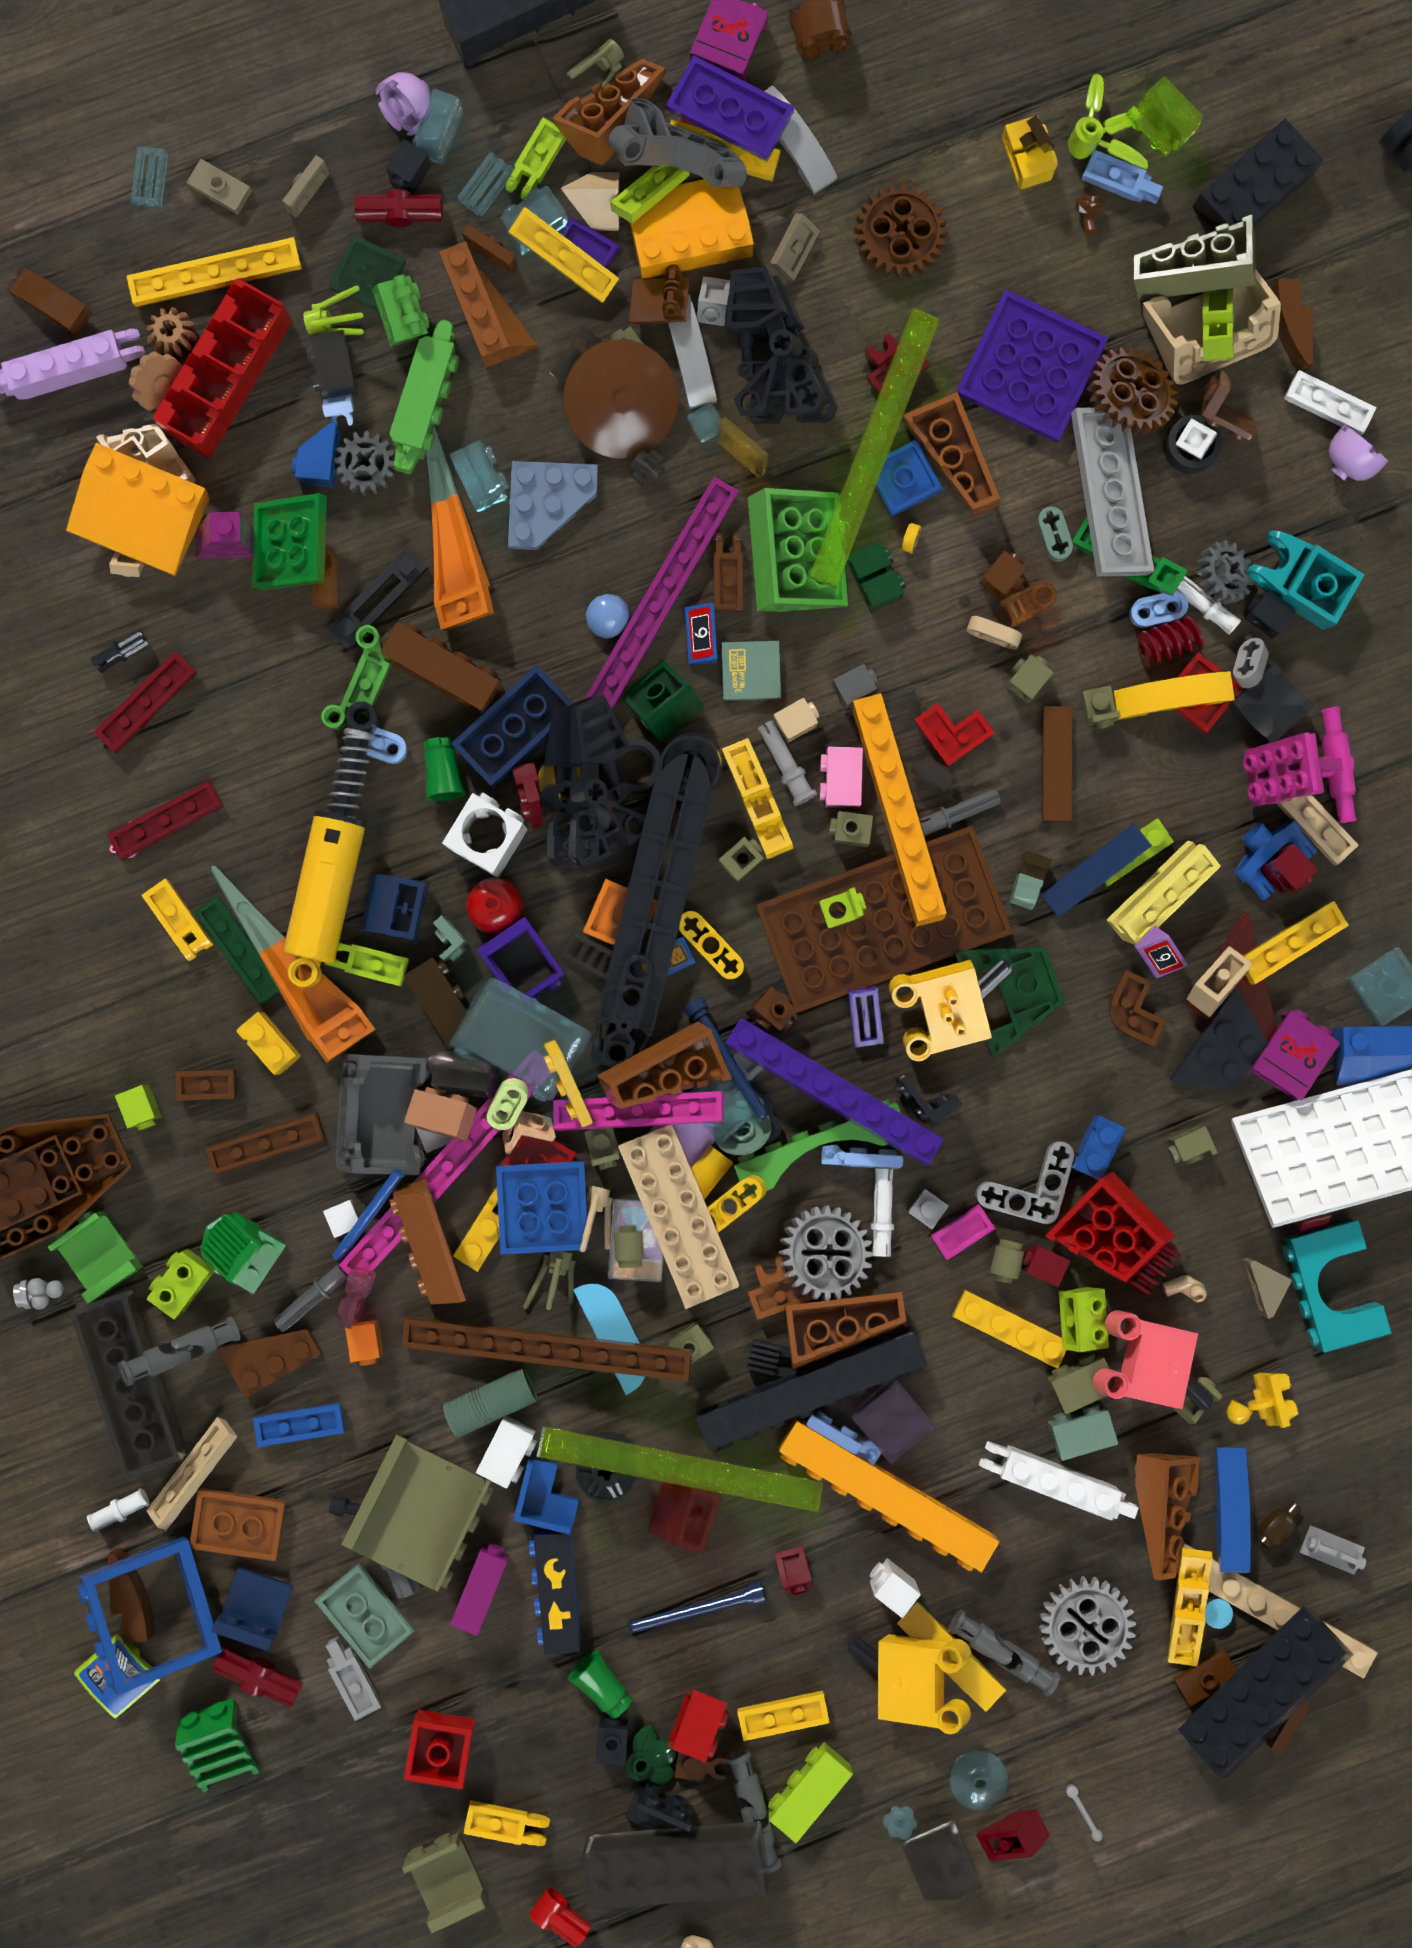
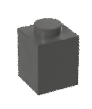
M865 664L833 679L832 686L844 709L853 706L854 700L874 695L877 691L876 685L879 684L872 669L867 670Z

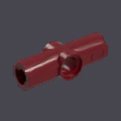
M394 189L388 191L386 195H356L354 199L357 223L386 222L390 226L401 228L410 226L412 222L443 221V199L441 194H411L406 190Z
M223 1646L222 1652L219 1653L213 1665V1672L238 1683L244 1692L252 1696L262 1697L264 1695L292 1708L304 1682L276 1670V1666L262 1657L251 1658L228 1646Z

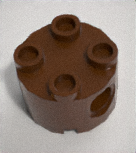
M807 0L799 4L800 11L797 13L794 11V8L790 11L788 17L796 38V50L799 54H803L804 60H814L820 57V52L831 50L833 53H838L848 48L847 41L851 38L852 32L847 22L844 0Z

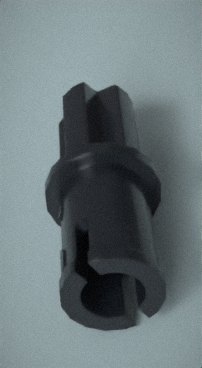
M138 630L119 642L113 641L111 647L92 656L91 660L95 667L99 666L97 670L103 673L120 661L126 662L128 656L147 646L148 640L145 634Z

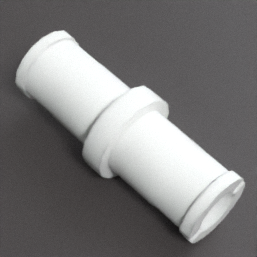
M140 1488L138 1491L120 1500L117 1498L112 1500L109 1506L87 1516L88 1523L93 1532L95 1531L96 1533L116 1521L122 1522L126 1520L128 1515L145 1506H149V1498L146 1492Z

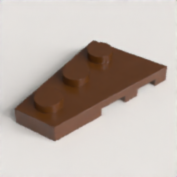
M309 1328L219 1346L217 1348L245 1399L323 1353Z

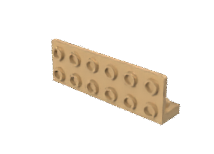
M667 1125L634 1140L620 1144L618 1148L685 1308H690L739 1287L737 1277L673 1125Z

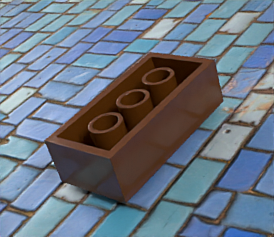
M397 622L380 651L382 656L392 666L480 716L499 700L505 691L500 683L501 679L498 678L496 672L485 666L482 669L477 668L472 663L473 660L459 651L454 655L444 642L435 637L431 641L426 639L427 637L422 634L423 631L410 623L404 626Z

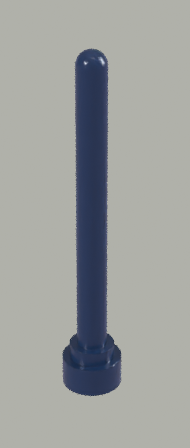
M703 997L692 1000L683 1008L690 1020L693 1019L695 1023L698 1021L711 1029L733 1080L759 1120L766 1119L768 1113L709 1019V1006Z
M762 1582L749 1583L750 1587H746L743 1592L631 1621L629 1623V1630L636 1633L748 1603V1605L754 1604L755 1607L765 1605L767 1601Z

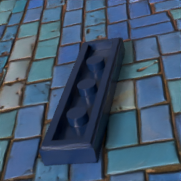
M1133 823L1047 889L1041 896L1056 915L1060 917L1152 845L1136 824Z

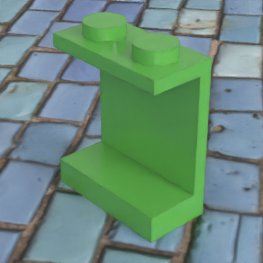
M90 1210L77 1219L79 1225L72 1230L68 1228L53 1236L55 1242L48 1246L50 1251L57 1249L60 1251L87 1290L81 1294L87 1304L98 1300L143 1268V1265L104 1210L95 1213Z

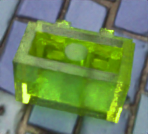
M1166 76L1162 77L1143 95L1138 108L1133 106L1126 114L1133 122L1132 126L1137 132L1141 130L1150 140V146L1154 150L1159 149L1164 156H1167L1173 149L1176 151L1197 131L1204 118Z

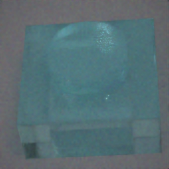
M712 402L687 416V421L700 443L726 430V426Z

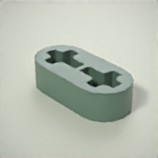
M1053 506L1046 507L1037 517V529L1047 557L1054 562H1062L1072 552V539L1062 511ZM1047 514H1049L1051 518L1057 519V521L1053 525L1055 530L1054 532H1052L1049 523L1044 524L1043 522L1046 519ZM1054 537H1057L1060 545L1066 546L1061 555L1059 551L1052 550L1056 544Z

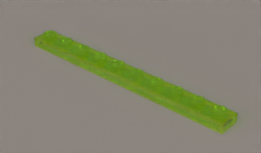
M913 308L910 312L810 571L809 578L836 588L938 326L940 319L916 308Z
M544 1426L537 1457L815 1512H819L824 1484L823 1482Z

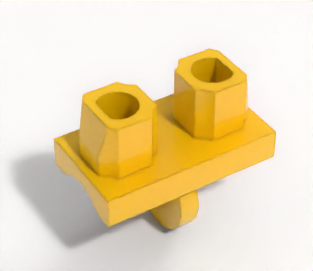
M1260 1372L1254 1374L1256 1389L1253 1390L1255 1400L1248 1402L1249 1410H1258L1260 1419H1265L1266 1426H1280V1428L1290 1426L1289 1420L1298 1415V1410L1293 1400L1283 1399L1282 1391L1290 1389L1291 1386L1289 1376L1282 1373Z

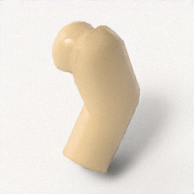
M1183 1275L1162 1283L1163 1291L1167 1297L1182 1292L1192 1298L1193 1301L1202 1302L1207 1296L1205 1286L1189 1275Z

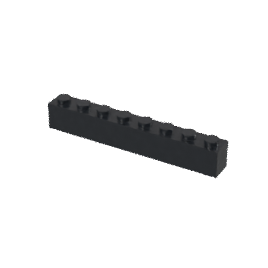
M911 1325L798 1370L785 1377L778 1378L700 1409L696 1412V1421L708 1450L716 1448L717 1451H721L732 1446L735 1440L740 1438L749 1440L758 1436L760 1430L771 1427V1429L780 1428L787 1423L788 1419L798 1416L801 1419L814 1413V1409L823 1405L829 1408L839 1404L841 1398L851 1394L852 1397L863 1395L869 1391V1387L876 1384L880 1386L888 1385L896 1380V1376L904 1373L907 1375L916 1374L923 1370L922 1366L927 1365V1361Z

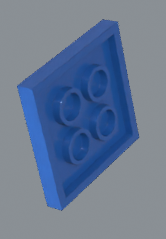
M584 1161L496 1166L500 1255L580 1250L587 1222Z

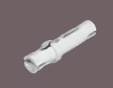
M1186 576L1184 577L1176 591L1182 593L1191 605L1203 613V618L1207 621L1210 619L1230 635L1241 620L1222 606L1223 602L1219 601L1216 603L1214 598L1207 596L1204 590Z
M875 1168L874 1223H871V1229L873 1230V1256H891V1230H894L891 1217L893 1169Z

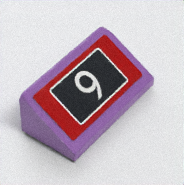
M1156 926L1135 945L1140 956L1156 978L1187 966L1186 961L1170 936Z

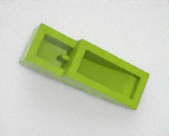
M1233 288L1203 293L1204 361L1234 358Z

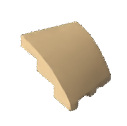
M157 423L146 425L139 429H126L120 435L106 437L104 434L96 437L103 446L194 483L196 481Z

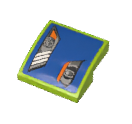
M120 1632L111 1639L123 1680L153 1668L140 1657V1650L134 1644L124 1643L123 1635ZM96 1653L74 1672L90 1695L115 1719L160 1681L159 1678L126 1693L117 1695L112 1688L108 1690L102 1674L107 1671L104 1660L99 1661Z

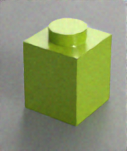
M140 1085L115 1095L127 1128L137 1127L138 1131L154 1126V1120L162 1117L150 1085Z

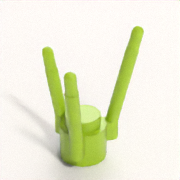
M356 285L321 303L312 304V310L304 312V323L307 332L310 335L319 333L320 337L326 335L364 334L363 329L332 328L334 323L361 319L364 316L363 313L331 317L328 310L324 311V308L359 291V286Z

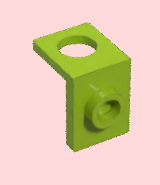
M855 887L847 892L819 902L828 928L861 918L864 915L863 910L866 909L861 892L856 893ZM834 902H841L846 908L845 915L840 919L833 918L829 913V907Z

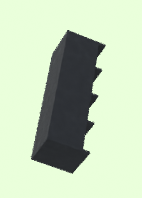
M439 0L445 27L465 67H467L468 61L498 47L503 50L504 44L535 30L536 33H539L540 27L569 13L574 16V11L597 0Z

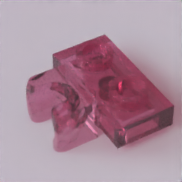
M354 1267L353 1272L350 1271L344 1291L347 1295L345 1299L342 1298L337 1312V1316L341 1317L339 1326L351 1329L360 1319L366 1298L372 1292L376 1272L359 1267Z

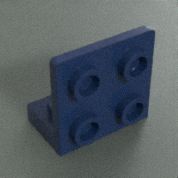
M239 1567L234 1576L223 1612L215 1620L212 1632L268 1651L275 1642L293 1585Z

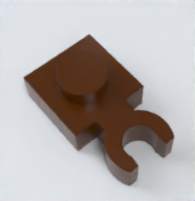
M678 1752L675 1778L704 1782L706 1773L710 1774L715 1780H725V1772L716 1770L715 1766L719 1763L727 1764L726 1756L717 1754L712 1759L707 1757L706 1763Z

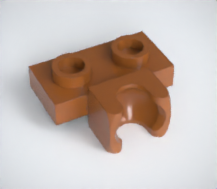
M781 1256L775 1259L777 1269L773 1274L764 1272L760 1264L754 1266L761 1287L748 1291L758 1320L784 1311L786 1305L803 1304L812 1300L810 1291L805 1295L800 1294L802 1285L797 1287L791 1286L795 1279L793 1276L785 1278L784 1275L787 1271L784 1266H780V1263L783 1262Z

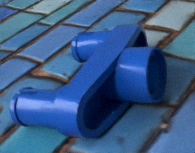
M1296 820L1288 821L1271 832L1261 823L1249 830L1242 838V841L1250 850L1238 864L1235 874L1243 883H1248L1260 900L1268 898L1270 896L1268 892L1273 893L1276 890L1260 872L1261 866L1286 843L1289 845L1295 844L1308 859L1312 857L1310 853L1315 854L1317 852V848L1302 833V827Z

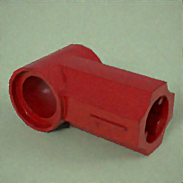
M551 1887L547 1888L529 1912L534 1923L544 1930H553L574 1948L578 1945L580 1946L591 1929V1923L571 1909L566 1899Z

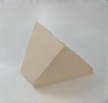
M591 172L561 188L591 229L619 231V215L611 211L610 202L620 194V173Z

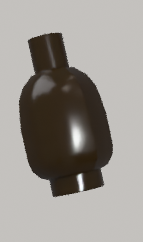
M1292 1501L1286 1509L1274 1510L1261 1523L1259 1535L1256 1538L1257 1541L1269 1551L1273 1547L1282 1546L1295 1528V1517L1302 1510L1301 1507Z

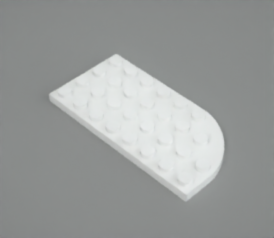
M1412 1069L1308 1097L1302 1101L1297 1100L1238 1116L1231 1120L1232 1127L1272 1228L1412 1190Z

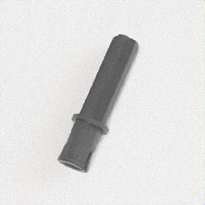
M990 790L944 809V807H940L939 811L919 818L923 835L926 836L945 827L949 829L951 824L999 805L1001 800L998 792Z
M336 1264L320 1280H314V1285L274 1319L275 1325L280 1331L286 1332L325 1297L330 1298L331 1292L346 1279L350 1278L338 1266L339 1264Z

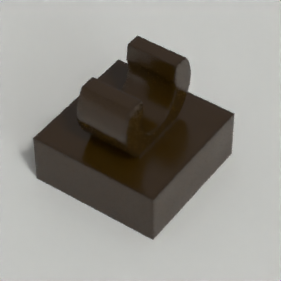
M1037 115L1026 121L1031 131L1024 134L1019 140L1027 153L1034 150L1038 145H1040L1044 153L1055 147Z

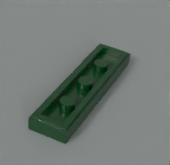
M218 895L193 912L260 1005H264L280 993L250 938Z

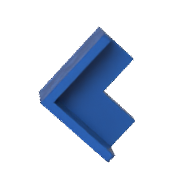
M530 1456L513 1521L571 1534L580 1498L551 1492L558 1463Z

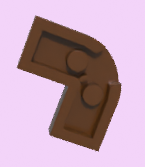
M1124 970L1110 1000L1109 1013L1111 1020L1122 1033L1151 1047H1155L1167 1020L1141 1009L1152 982Z

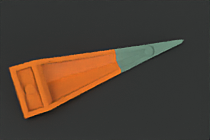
M434 426L432 434H435L434 444L431 451H426L433 526L434 605L441 630L449 631L493 614L494 610L488 590L490 583Z
M212 865L211 872L308 1041H311L325 1062L328 1063L372 1034L376 1029L360 1007L325 975L322 974L320 981L310 988L299 987L291 982L288 976V969L295 960V956L286 954L283 951L286 938L240 893L216 866ZM309 965L302 966L298 971V976L302 981L308 980L312 975Z

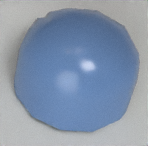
M604 594L593 599L585 614L588 628L596 636L606 639L620 635L631 619L628 604L620 596Z

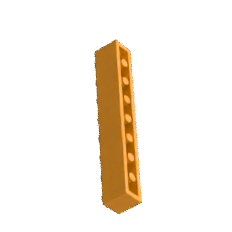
M879 693L854 700L852 712L915 925L918 927L944 920L947 914L882 694Z
M798 1417L794 1418L778 1445L779 1452L782 1453L781 1458L793 1466L799 1463L806 1467V1473L818 1481H821L822 1478L832 1483L831 1488L843 1496H846L847 1493L857 1498L856 1503L868 1511H871L873 1508L883 1513L881 1518L893 1526H897L898 1523L908 1528L906 1532L918 1541H922L925 1538L933 1543L932 1548L943 1556H947L950 1553L958 1558L957 1563L971 1572L974 1568L982 1572L999 1544V1540L993 1533L877 1464L873 1465L860 1456L851 1453L808 1427L805 1421Z

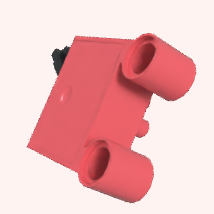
M1115 1310L1107 1316L1105 1327L1109 1334L1128 1341L1121 1373L1108 1368H1102L1095 1373L1093 1386L1098 1393L1114 1399H1120L1125 1396L1178 1409L1183 1408L1185 1395L1202 1411L1213 1405V1397L1190 1375L1198 1337L1197 1333L1140 1320L1138 1316L1120 1310ZM1126 1319L1127 1326L1124 1331H1121V1322ZM1113 1377L1114 1385L1109 1390L1108 1382Z

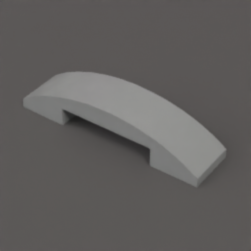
M774 86L764 91L790 104ZM794 109V114L779 141L798 166L799 175L815 195L837 180V175L817 139Z
M689 294L687 321L667 323L670 329L689 409L717 403V398L701 331Z

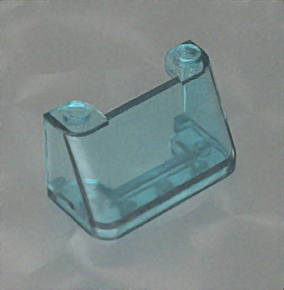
M489 978L480 986L449 1045L455 1047L454 1052L465 1059H469L470 1056H479L528 1084V1088L532 1090L530 1092L531 1096L546 1102L547 1099L551 1101L556 1096L558 1089L554 1081L559 1079L556 1071L550 1073L543 1058L548 1056L544 1044L553 1040L556 1041L571 1072L592 1034L580 1025L506 983Z

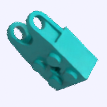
M1270 531L1266 540L1279 556L1278 568L1273 570L1253 564L1247 570L1248 577L1265 592L1268 590L1273 592L1294 608L1298 615L1322 630L1336 625L1365 574L1317 544H1309L1281 531Z

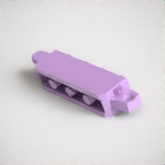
M111 329L1 363L2 369H0V394L14 395L17 399H29L124 370L128 366V361L140 358L145 354L144 347L140 345L122 349L121 346L139 339V331L137 329H127L114 333Z

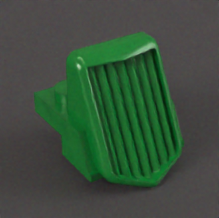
M234 1211L232 1215L224 1214L206 1226L200 1251L203 1255L202 1260L215 1273L221 1275L232 1285H238L254 1294L286 1247V1244L261 1229L257 1223Z

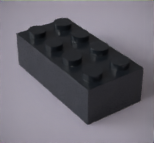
M1285 118L1203 190L1194 203L1193 208L1214 231H1216L1217 226L1228 223V226L1240 223L1243 217L1249 215L1253 216L1255 227L1310 179L1324 159Z

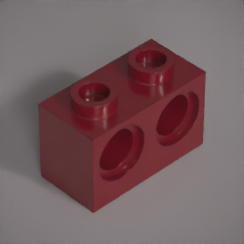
M1292 844L1276 852L1261 866L1260 872L1282 894L1286 892L1294 893L1298 889L1300 891L1305 889L1314 881L1311 876L1318 869L1295 844Z

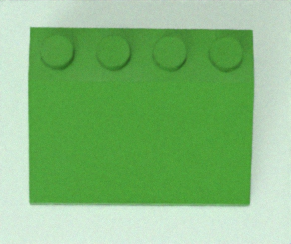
M764 488L749 496L748 507L757 611L785 612L847 607L848 596L839 493Z

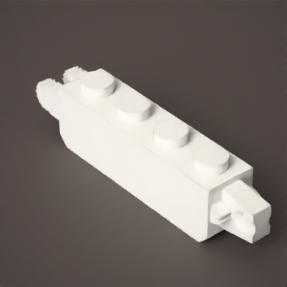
M987 1441L985 1448L988 1451L1004 1457L1001 1465L988 1459H981L979 1465L999 1474L1002 1479L1111 1521L1113 1518L1117 1519L1119 1514L1135 1519L1138 1511L1137 1505L1124 1500L1126 1494L1121 1492L1116 1486L1008 1445L1006 1448Z

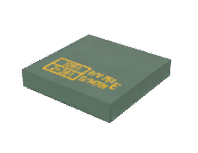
M779 641L722 642L723 701L781 699Z

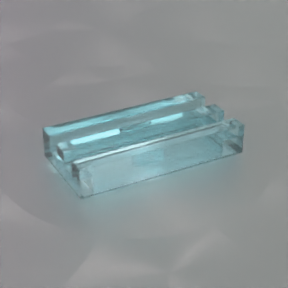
M137 146L130 201L133 206L142 204L144 207L150 208V206L161 209L168 160L166 149ZM145 154H148L149 160L144 197H140ZM159 156V158H158V166H157V173H156V181H155V189H154V197L151 198L152 188H153V180H154V172H155V164H156V157Z
M490 151L458 195V201L482 217L509 180L514 167L506 165L504 160L496 158L495 154ZM492 164H494L493 168L490 170V172H489L488 175L485 177V179L483 180V182H482V183L480 184V186L477 188V190H476L475 193L472 195V197L468 200V198H469V196L471 195V193H472V192L474 191V189L477 187V185H478L479 182L482 180V178H483L484 175L487 173V171L490 169V167L492 166ZM500 169L504 171L479 206L475 205Z

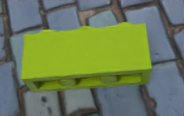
M825 1742L819 1749L815 1747L810 1751L805 1760L807 1762L801 1771L795 1770L787 1781L788 1786L782 1794L776 1793L768 1804L769 1821L795 1843L800 1840L853 1775L851 1764Z

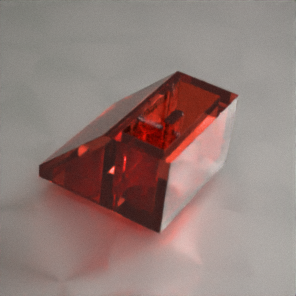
M665 1473L648 1530L676 1546L704 1554L721 1499V1490Z

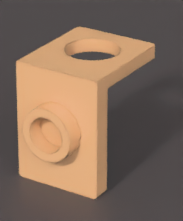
M521 1111L513 1127L504 1130L502 1133L506 1154H511L521 1135L553 1142L556 1136L552 1118ZM512 1129H514L513 1136H512V1139H511V1141H510L511 1131H512Z

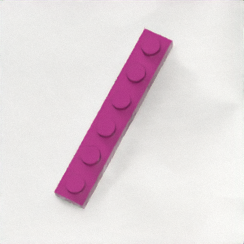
M722 1091L668 1094L656 1097V1100L623 1109L616 1107L607 1098L583 1099L593 1122L583 1128L577 1118L571 1119L565 1107L569 1100H553V1129L556 1131L725 1122V1095Z

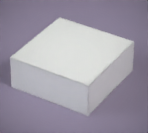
M1191 418L1176 442V446L1202 460L1217 433Z
M352 1199L323 1211L334 1238L349 1232L359 1219Z

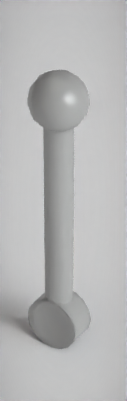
M1073 1784L1068 1785L1066 1793L1070 1798H1073L1092 1831V1839L1097 1842L1101 1841L1103 1833L1095 1827L1078 1797L1077 1787Z

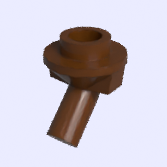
M1083 193L1082 198L1076 199V211L1082 212L1084 231L1087 236L1096 233L1094 214H1101L1105 203L1099 200L1100 195Z

